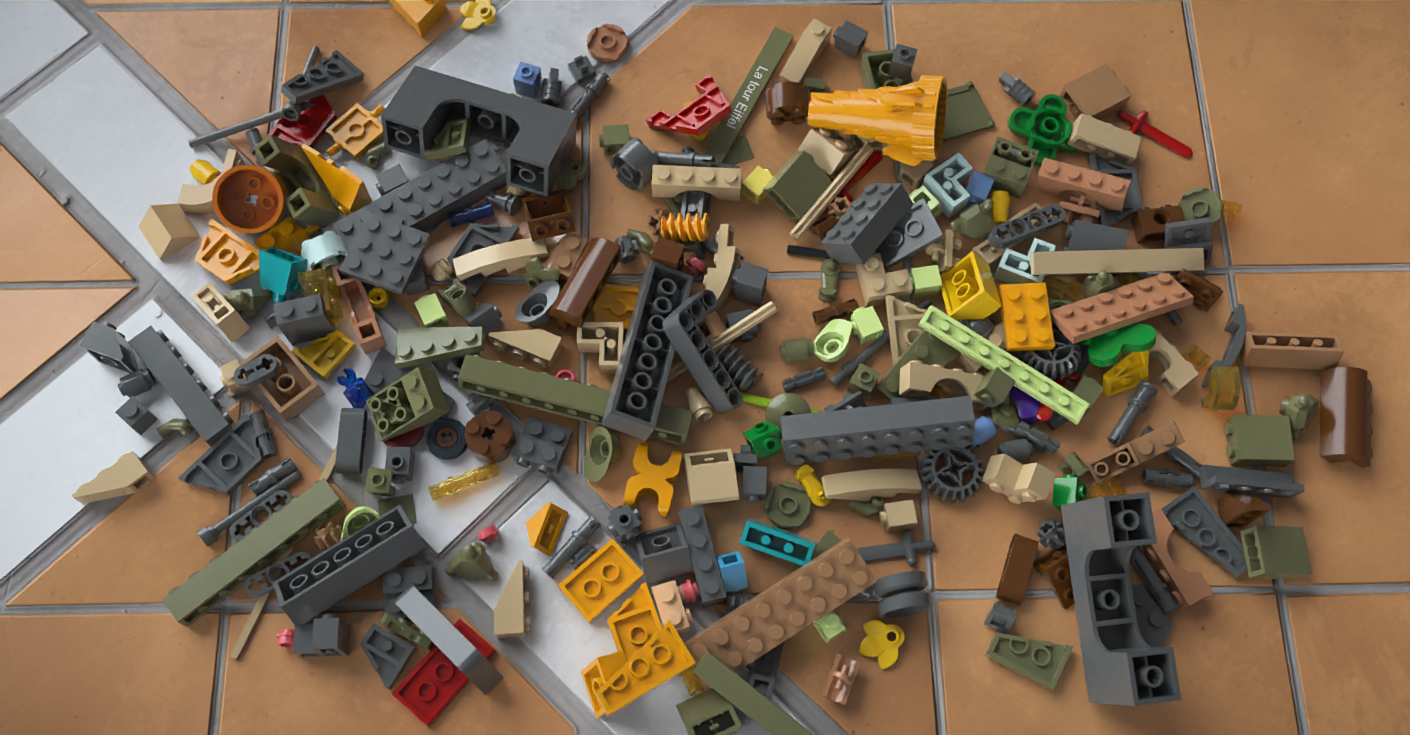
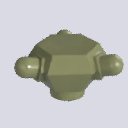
M986 199L983 203L964 207L960 211L959 218L950 223V229L953 231L957 230L958 234L971 240L978 239L981 243L988 239L987 233L990 231L991 208L994 206V201Z
M1105 270L1100 271L1098 274H1090L1083 283L1085 287L1084 299L1119 288L1120 282Z
M263 288L231 290L225 294L224 298L235 310H240L241 317L259 315L258 308H263L265 302L273 298V291Z
M1298 395L1292 398L1285 397L1281 404L1279 413L1289 416L1292 440L1294 441L1300 439L1303 429L1308 428L1315 415L1316 407L1319 405V400L1312 395Z
M471 542L462 548L451 559V564L445 569L447 575L457 574L462 579L479 581L482 578H488L490 581H497L499 578L498 572L494 570L491 559L486 553L485 546L477 542Z

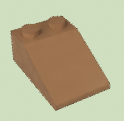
M529 227L523 239L531 238ZM574 233L544 239L549 256L540 259L543 268L560 270L558 282L564 285L589 243L587 238Z

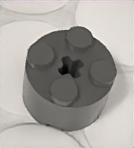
M634 138L611 157L610 165L612 170L616 168L618 171L616 176L625 186L632 190L636 188L641 190L652 180L653 165H659L660 156L657 152L650 151L639 138Z

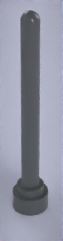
M312 47L302 74H305L309 67L315 65L320 53L319 47ZM292 101L285 103L282 109V116L289 121L298 120L301 114L300 103L294 104Z
M295 470L214 526L202 527L197 531L198 535L209 547L216 542L219 533L227 529L243 515L276 491L284 490L300 479L302 476L301 472Z

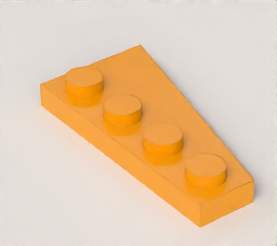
M669 620L595 695L609 717L692 667L696 662Z

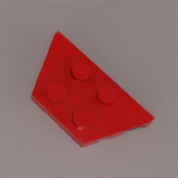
M323 94L311 99L314 107L301 111L298 120L289 121L281 118L268 135H273L300 147L306 144L313 148L326 133L325 130L335 122L337 116Z

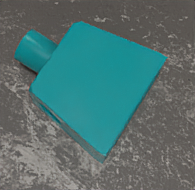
M277 247L259 250L260 284L263 288L273 291L272 302H284L287 299V295L299 292L307 266V259Z

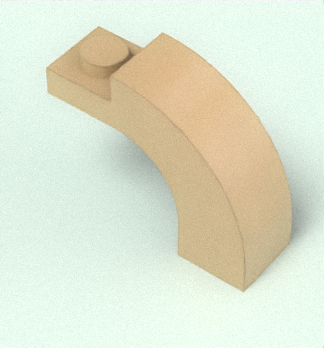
M228 149L222 172L211 183L205 185H182L178 205L184 213L200 215L215 212L212 194L217 180L227 170L235 166L244 165V161L237 150Z

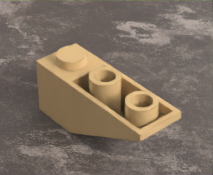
M542 329L490 332L488 334L490 343L495 349L510 351L513 356L521 360L529 359L540 368H545L546 366L552 369L564 346L562 337Z
M131 451L119 457L117 462L109 468L101 470L93 480L79 486L77 491L71 496L78 502L85 504L133 494L141 490L156 477L141 457Z
M523 560L518 561L494 609V635L497 639L526 637V630H530L531 627L530 615H526V606L530 605V592L526 591L525 582L530 581L529 567H525Z

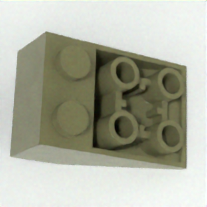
M417 367L366 400L381 442L432 423L450 412L435 371Z

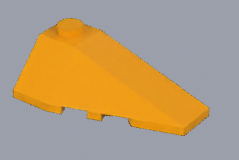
M303 144L301 146L312 167L337 204L336 209L343 216L346 217L373 202L364 182L343 166L339 168L330 158L326 161L321 153L308 145Z

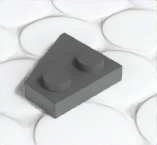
M374 623L360 643L375 671H377L382 679L384 686L389 690L392 689L416 650L411 644Z

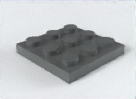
M367 213L339 271L341 274L404 295L431 236L429 233Z

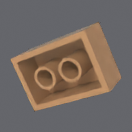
M279 336L273 338L239 363L243 365L264 354H270L275 357L280 365L278 373L257 384V386L287 422L325 394ZM266 362L265 369L269 370L271 368L270 363Z

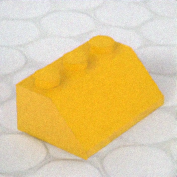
M973 251L940 275L942 281L941 291L947 314L953 319H985L1002 306L990 267Z

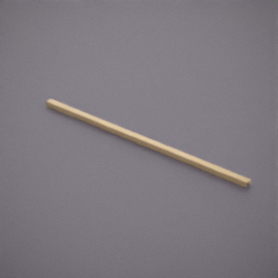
M337 445L319 480L324 478L328 482L335 468ZM295 545L283 553L278 562L290 557ZM277 568L273 571L272 579L274 581L279 579L283 569ZM269 580L267 581L268 587L273 585ZM272 592L259 597L230 654L232 658L239 659Z

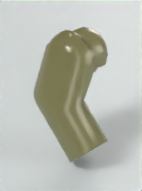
M384 142L370 148L365 159L366 165L369 168H376L380 163L381 156L390 152L391 149L385 148Z
M628 229L627 236H631L632 240L637 239V242L642 245L641 252L649 254L650 248L654 243L650 236L645 232Z
M175 418L156 430L164 438L174 431H180L183 436H186L193 431V427L187 419Z
M877 496L865 503L852 500L848 508L868 517L881 512L885 501L882 497Z

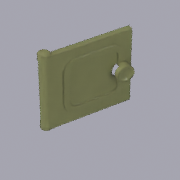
M972 81L967 82L966 85L947 90V113L943 141L995 126Z

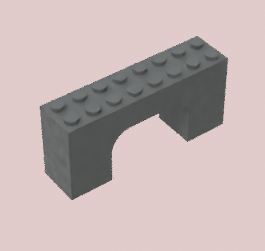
M419 66L413 67L381 115L385 148L421 159H426L424 151L433 148L435 144L433 140L441 133L442 128L447 122L468 118L471 123L470 133L510 145L506 153L507 185L546 197L549 196L576 146V113Z
M1149 492L1103 496L1061 505L1089 703L1139 706L1181 700L1173 647L1149 646L1140 634L1129 570L1130 555L1137 546L1157 543Z

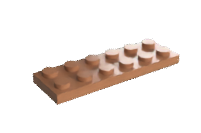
M1164 272L1050 310L1051 321L1074 344L1193 304L1194 296L1168 272Z

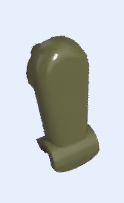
M834 259L824 260L820 268L821 287L819 299L826 302L836 301L838 289L836 288L841 266Z

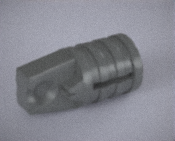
M550 68L548 79H543L541 98L542 104L556 108L560 105L562 81H558L559 69Z
M1004 72L999 77V83L1005 87L1003 91L1012 96L1022 107H1025L1036 94L1034 90L1023 83L1017 76L1013 78Z

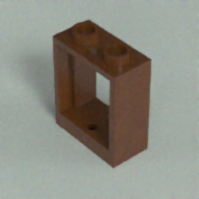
M565 189L552 191L548 197L534 195L522 198L532 242L576 232Z

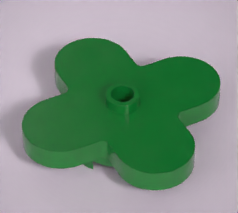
M1055 94L1045 95L1037 104L1035 111L1024 107L1015 109L1007 121L1008 128L1014 135L1028 141L1027 147L1039 151L1034 163L1038 167H1041L1044 158L1054 160L1057 150L1065 153H1075L1079 150L1067 145L1073 123L1068 122L1065 117L1067 112L1065 101Z
M1134 323L1078 343L1089 345L1088 355L1092 364L1107 367L1117 363L1121 356L1127 352L1130 354L1133 351L1143 352L1151 349L1156 343V333L1154 328L1147 324Z

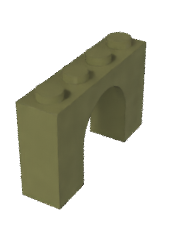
M268 135L254 147L264 166L280 171L297 187L298 190L284 200L294 219L325 228L340 216L339 211L336 209L300 146L273 135Z

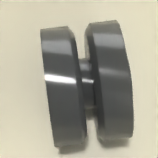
M903 572L877 579V582L873 584L875 595L885 598L877 605L881 618L908 616L933 607L930 594L922 591L928 585L925 572Z

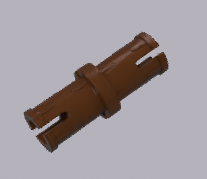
M855 298L839 304L832 303L829 307L813 311V320L816 325L830 320L841 319V317L852 314L859 308V305Z

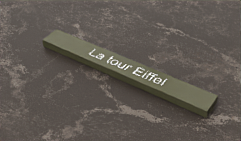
M774 27L730 104L732 112L720 122L702 155H715L716 163L711 162L716 165L715 168L718 167V163H723L792 42L793 34Z

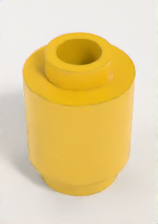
M196 160L190 167L192 177L202 185L211 183L221 174L217 168L206 160Z

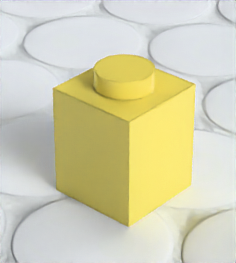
M757 166L742 183L741 194L756 205H759L767 196L763 188L774 175L768 169Z

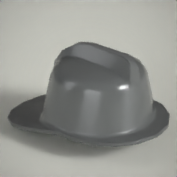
M546 280L536 286L517 306L515 310L517 320L522 323H529L533 328L547 323L552 318L549 315V311L560 293L559 284L554 280Z

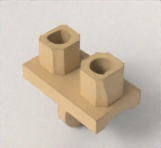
M948 229L945 231L943 239L926 248V253L932 256V261H936L935 265H938L940 275L960 261V258L953 257L952 255L953 252L957 253L960 251L962 240L953 237V231Z

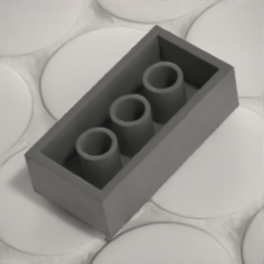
M901 183L869 184L865 187L861 196L852 203L850 209L839 218V222L834 228L827 232L821 245L836 263L865 264L914 203Z

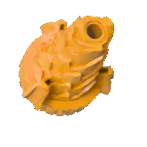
M921 75L919 81L899 87L883 86L877 89H858V92L837 90L834 91V94L812 92L807 117L808 125L819 129L843 131V134L858 135L865 139L889 144L883 149V155H888L892 159L910 166H917L923 160L933 161L939 158L943 144L947 113V80L945 76Z

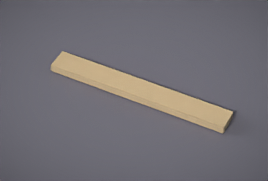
M1203 248L1042 251L1030 253L1031 275L1098 274L1102 270L1108 273L1180 272L1183 268L1188 271L1204 270Z

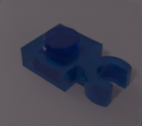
M345 368L343 371L346 374V378L338 376L336 378L337 382L346 387L343 394L353 408H363L367 404L366 400L371 398L374 393L362 377L356 378L353 369Z

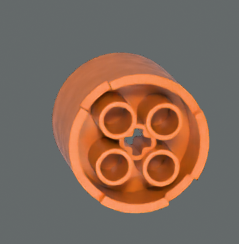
M239 165L227 170L219 177L213 189L212 202L218 218L230 229L247 234L259 233L274 228L284 219L288 210L284 200L289 197V192L284 181L275 172L260 166ZM250 194L258 196L256 199L257 204L249 203L251 199Z

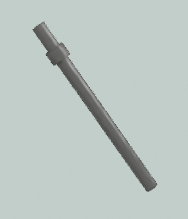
M311 99L299 104L301 111L314 107ZM282 109L190 139L188 143L191 148L284 118L282 116Z
M926 297L916 307L927 309L932 305V301ZM889 330L851 362H846L841 367V371L829 380L830 383L836 387L846 377H851L860 363L863 364L890 341Z

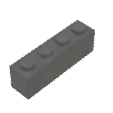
M702 504L678 510L680 525L690 552L694 570L693 574L702 608L726 602V593Z

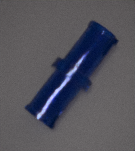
M491 202L473 208L469 206L466 210L448 214L452 228L468 222L476 223V220L494 216L495 214Z

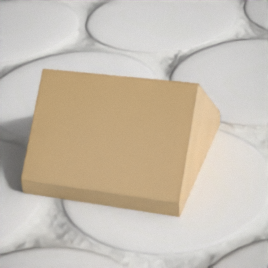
M178 204L150 205L139 225L140 230L161 261L200 238Z

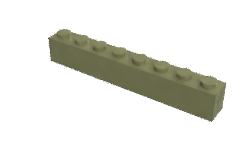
M324 478L312 483L306 492L291 499L286 507L274 512L269 517V520L262 525L254 527L245 538L234 542L224 554L216 556L204 569L193 573L184 584L173 588L168 593V596L163 599V602L176 621L188 627L242 586L249 576L263 570L313 532L319 525L343 509L346 504Z

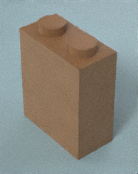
M1105 64L1064 85L1059 97L1065 101L1066 106L1076 119L1083 113L1101 120L1125 107L1131 95L1128 89L1118 80L1116 73Z

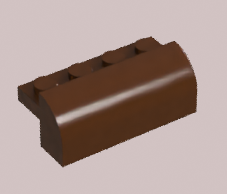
M598 237L590 240L549 311V315L557 319L560 330L567 332L571 324L582 328L622 257L620 244Z
M1335 367L1320 370V457L1330 463L1351 461L1361 468L1371 467V458L1373 456L1371 436L1373 430L1370 424V415L1373 410L1370 403V393L1372 392V384L1368 379L1366 370L1356 367Z

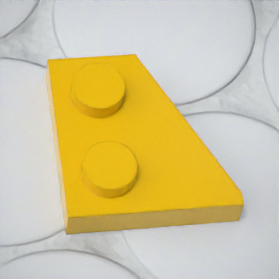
M337 330L328 334L325 338L311 341L312 344L301 349L298 347L294 348L291 352L326 380L357 346Z

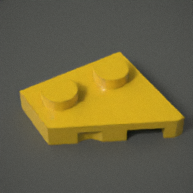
M1149 350L1131 352L1103 374L1102 387L1104 389L1102 392L1106 397L1134 388L1140 381L1148 382Z

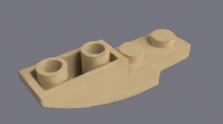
M720 224V229L716 232V243L718 244V252L714 255V265L716 268H707V274L704 275L703 279L704 287L711 290L717 298V306L710 313L713 311L718 312L732 289L735 269H738L741 251L736 246H733L734 228L729 224Z

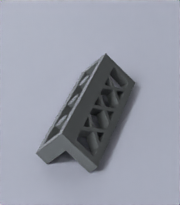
M703 191L683 192L681 207L683 219H686L687 213H691L692 219L695 218L696 213L700 214L701 219H703L705 213L709 215L712 194ZM680 239L677 241V243L685 245V252H694L698 259H705L706 240L699 241L697 239L696 241H690L688 239L687 241H682Z
M1203 465L1200 467L1202 490L1219 492L1239 491L1240 494L1287 499L1305 492L1304 485L1293 484L1292 474L1214 465Z

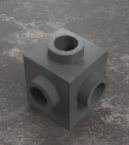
M628 504L624 507L620 505L610 512L611 515L608 516L609 525L607 527L614 538L618 536L622 543L626 540L634 539L642 531L640 521L643 519L636 508L632 510ZM626 518L629 519L627 523H621V521L625 520Z

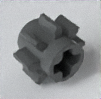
M626 235L615 240V243L621 245L622 257L620 261L622 263H629L637 258L636 254L640 253L637 239L632 240L631 236Z
M470 393L467 396L469 402L466 406L474 416L481 412L492 411L491 406L495 403L491 397L476 393Z
M1051 519L1040 525L1037 535L1040 537L1039 542L1045 548L1050 546L1054 550L1066 543L1064 526L1061 521L1056 523Z

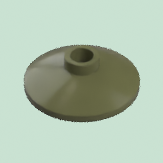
M784 393L771 400L767 406L765 418L774 427L777 426L782 433L780 416H784V413L787 411L792 412L793 415L811 413V409L801 396L793 393Z

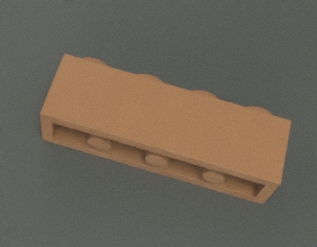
M1246 331L1240 350L1242 364L1245 367L1297 369L1335 368L1338 366L1344 353L1339 335Z

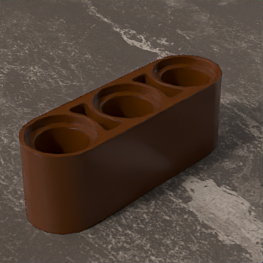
M1018 534L1013 535L998 585L997 599L1017 606L1021 605L1037 552L1038 541Z

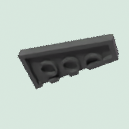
M336 50L332 52L331 57H325L320 60V64L316 67L313 65L309 67L305 74H298L284 83L281 92L294 104H298L363 81L364 73Z
M381 347L361 387L366 391L377 394L413 369L410 367L398 369L395 365V356ZM443 392L451 412L455 401ZM450 412L438 418V420L448 418Z
M1195 486L1162 508L1165 516L1176 531L1234 578L1247 570L1242 544Z

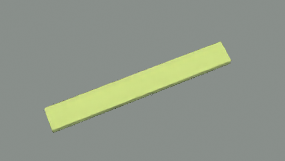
M930 305L918 324L924 330L988 370L992 371L998 367L1015 380V387L1076 425L1080 422L1090 405L1085 400Z

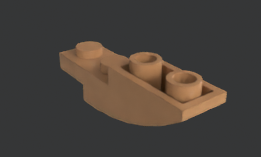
M1172 421L1087 462L1086 465L1096 484L1184 443L1185 440L1176 423Z

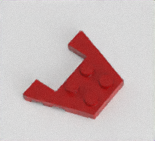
M709 74L695 84L697 91L702 94L700 97L673 116L660 109L648 117L646 122L651 128L700 136L716 123L722 121L732 112V109Z

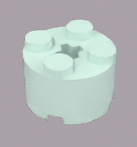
M327 231L323 235L305 240L301 245V257L307 259L306 268L311 279L317 283V280H323L324 283L336 282L331 267L343 263L348 253L341 237L336 235L335 231Z

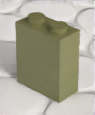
M804 150L794 153L763 188V191L790 221L802 219L830 186L832 181L829 179L827 172L814 162L813 156Z
M1233 414L1225 421L1223 430L1225 436H1227L1226 455L1230 459V465L1286 467L1295 460L1289 416Z
M1255 525L1240 531L1249 578L1298 579L1312 574L1303 527Z

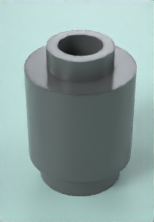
M148 368L145 370L139 369L121 377L118 388L123 396L131 398L151 390L152 386L156 385V381Z
M1025 438L1002 442L996 448L997 455L1006 454L1019 463L1030 461V456H1033L1032 444L1027 442Z

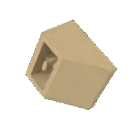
M812 128L798 148L799 151L805 150L811 154L814 162L830 176L838 174L860 150L852 139L842 136L840 130Z
M731 448L684 454L686 479L692 505L739 500L735 463Z

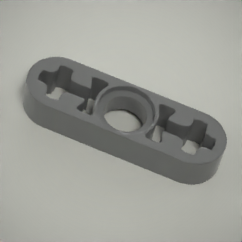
M285 490L273 493L231 525L230 534L232 538L236 541L245 538L253 529L248 522L250 519L256 526L262 525L265 522L259 523L256 520L259 512L268 511L270 517L274 512L268 507L269 505L273 506L276 511L282 510L293 497ZM280 498L286 499L285 506L279 505ZM240 527L245 528L246 534L244 536L239 534Z
M298 552L249 576L244 583L246 593L253 598H259L274 591V586L268 587L267 583L260 586L259 592L249 588L253 586L252 581L254 580L258 583L264 581L263 575L267 574L270 583L273 584L275 581L272 579V573L275 569L282 568L288 574L290 570L285 564L290 562L291 567L298 564L297 559L302 558L309 561L312 559L311 556L305 552Z

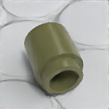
M805 337L784 340L783 345L780 346L781 358L786 359L787 363L809 360V357H814L812 340Z

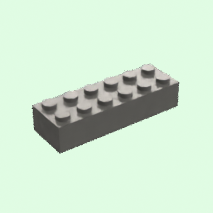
M398 505L273 582V586L281 608L297 628L301 624L312 620L314 616L322 611L330 609L344 597L354 594L360 587L373 582L384 572L397 567L403 560L416 555L426 546L402 506Z

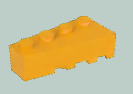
M386 0L417 31L421 38L448 10L445 0Z

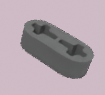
M264 354L239 366L234 372V380L242 388H251L275 376L280 369V365L274 356ZM266 362L270 363L271 368L269 370L265 369ZM246 372L249 374L247 381L243 379V374Z

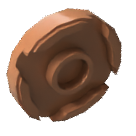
M603 24L602 27H595L588 34V52L593 59L599 62H616L627 53L628 38L622 28L613 24Z

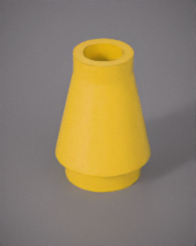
M1006 191L993 192L990 199L994 201V206L991 208L994 224L1000 225L1007 222L1011 197H1009V192Z

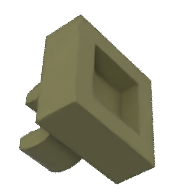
M805 77L804 85L808 86V96L811 90H816L817 93H821L820 89L825 90L826 81Z
M1076 452L1068 454L1064 458L1066 463L1061 464L1058 468L1061 471L1069 467L1072 471L1071 475H1078V477L1090 471Z

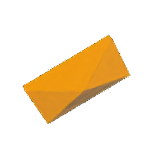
M548 502L528 520L526 527L531 547L551 556L568 512Z

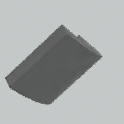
M1208 217L1166 223L1164 249L1203 248L1204 265L1210 264L1213 248L1209 241L1212 221Z

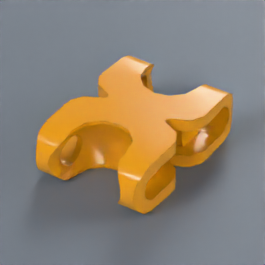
M639 443L633 459V469L636 476H632L627 482L623 500L624 506L628 504L633 509L640 496L653 494L659 500L658 514L667 517L669 516L674 499V490L671 483H675L679 478L683 459L682 452H671L667 463L656 466L648 460V445Z

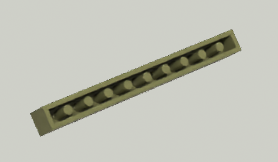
M466 354L458 376V389L598 425L602 424L611 391L598 388L592 384L578 383L569 378L562 379L554 377L549 373H539L525 367L507 365L502 361H491L479 355L472 356ZM661 403L655 429L649 438L684 446L693 412L683 407H672Z

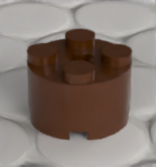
M780 82L774 84L775 88L770 90L768 87L765 90L766 115L771 120L772 125L779 126L786 121H792L793 124H803L809 110L808 88L806 85L802 88L799 87L798 82Z
M485 411L475 415L467 422L465 440L476 459L488 464H496L509 457L515 445V435L505 416L498 411ZM492 435L493 439L489 440L488 436Z

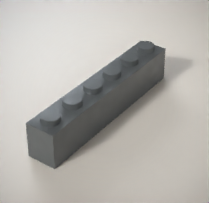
M150 325L129 340L128 343L205 442L212 446L232 427L233 419L226 411L220 412L218 407L221 404L213 395L208 396L205 393L208 389L200 378L194 379L192 374L195 371L187 362L182 363L179 360L182 355L174 345L172 347L168 346L166 342L169 339L161 329L156 331Z

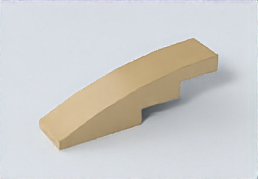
M1035 202L1008 221L1040 210L1042 207ZM1031 220L1034 226L1041 227V223L1038 220ZM1013 226V230L1016 233H1023L1020 227ZM987 239L973 248L972 251L990 266L1003 256L1006 248L1012 250L1022 241L1004 248H995Z
M528 238L482 248L453 259L456 275L461 281L480 272L486 277L504 268L510 273L524 267L530 259L535 257L542 259L549 256L544 239L532 242V239Z
M869 469L825 475L821 478L825 496L830 499L869 501L872 496L893 498L896 493L918 494L922 490L917 469Z

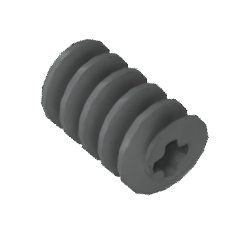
M729 342L717 353V357L731 379H734V384L736 386L740 385L739 390L741 392H746L759 382L763 373L757 376L756 373L759 368L754 367L750 369L752 361L749 360L744 363L746 355L743 354L738 357L737 354L740 349L731 350L733 342Z

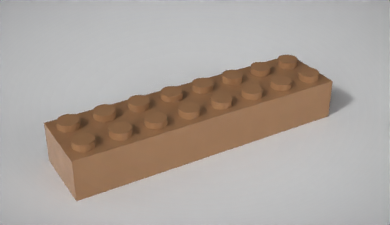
M845 538L689 638L684 644L696 662L694 666L709 651L736 673L877 582L851 539Z

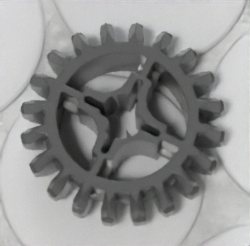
M1055 326L1052 329L1055 343L1053 349L1019 351L1018 354L1020 361L1053 381L1056 377L1060 380H1063L1065 376L1070 377L1077 370L1081 361V346H1079V343L1073 344Z
M956 446L941 450L933 449V451L927 452V458L922 461L925 467L921 469V473L926 475L922 480L925 483L930 482L927 486L928 491L933 488L936 490L933 494L934 497H937L940 493L943 495L942 501H946L950 497L951 503H955L958 497L961 502H964L966 496L972 498L974 492L980 490L979 485L983 484L981 476L985 474V470L980 467L984 462L976 460L979 457V453L972 454V446H969L967 449ZM944 457V468L936 472V461ZM955 457L962 459L964 462H959ZM953 468V471L956 470L957 474L953 475V472L950 473L949 469ZM970 471V482L963 486L961 483L963 481L962 475ZM941 481L949 482L952 487L945 485Z

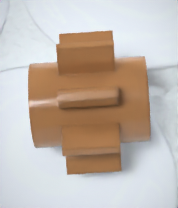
M846 196L844 198L835 197L834 204L830 203L827 209L830 210L828 216H835L839 222V218L850 209L853 202H849Z
M653 209L654 215L648 216V227L653 231V235H661V219L665 215L666 220H668L669 209Z
M326 521L316 528L315 531L318 535L314 536L315 542L321 550L325 547L328 549L340 542L343 528L339 522L333 525L331 521Z

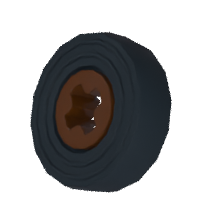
M443 418L436 421L427 433L426 443L430 452L435 457L443 460H452L461 456L468 446L465 440V426L460 421L452 418ZM451 434V438L453 441H447L444 444L443 436H449Z

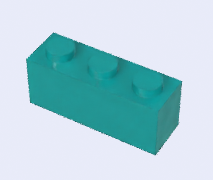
M750 518L746 521L739 544L803 566L812 560L818 542Z

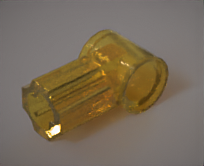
M1045 275L1042 283H1046L1047 296L1051 299L1070 300L1074 303L1082 300L1085 295V288L1078 282L1067 283L1049 275ZM1069 293L1075 294L1077 298H1072Z

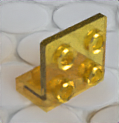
M325 268L298 273L299 283L307 295L311 296L320 293L324 299L325 310L336 327L341 326L340 319L343 318V311L341 305H338L337 299L341 298V293L338 285H335L334 277L330 276Z

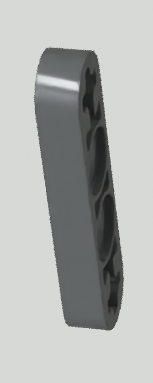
M1050 205L995 226L988 236V241L995 248H1004L1058 227L1066 217V213L1062 207ZM1031 220H1038L1041 223V227L1034 226ZM1013 226L1020 227L1023 233H1016L1013 230Z

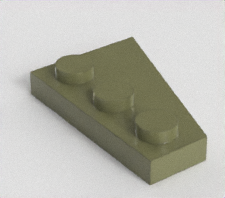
M997 632L985 656L1053 691L1074 646L1053 644L1048 641H1036Z

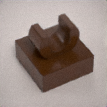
M825 216L812 224L810 230L812 234H819V238L823 241L827 231L833 229L838 221L835 216Z

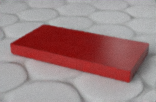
M460 618L453 625L487 660L496 652L491 645ZM435 645L395 689L392 695L427 727H430L470 682V679Z

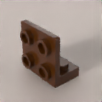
M1184 268L1174 276V279L1194 296L1192 305L1199 310L1207 312L1223 293L1220 287Z
M1065 543L1062 547L1055 548L1035 560L1033 567L1037 572L1048 577L1061 606L1067 609L1075 604Z

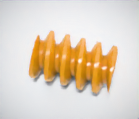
M673 213L669 214L668 220H666L665 215L661 219V235L668 240L679 241L681 239L682 241H687L690 239V241H696L698 239L699 241H705L710 233L708 213L704 214L703 219L700 218L699 213L695 214L694 219H692L691 213H687L686 219H683L682 213L678 214L677 220H675Z

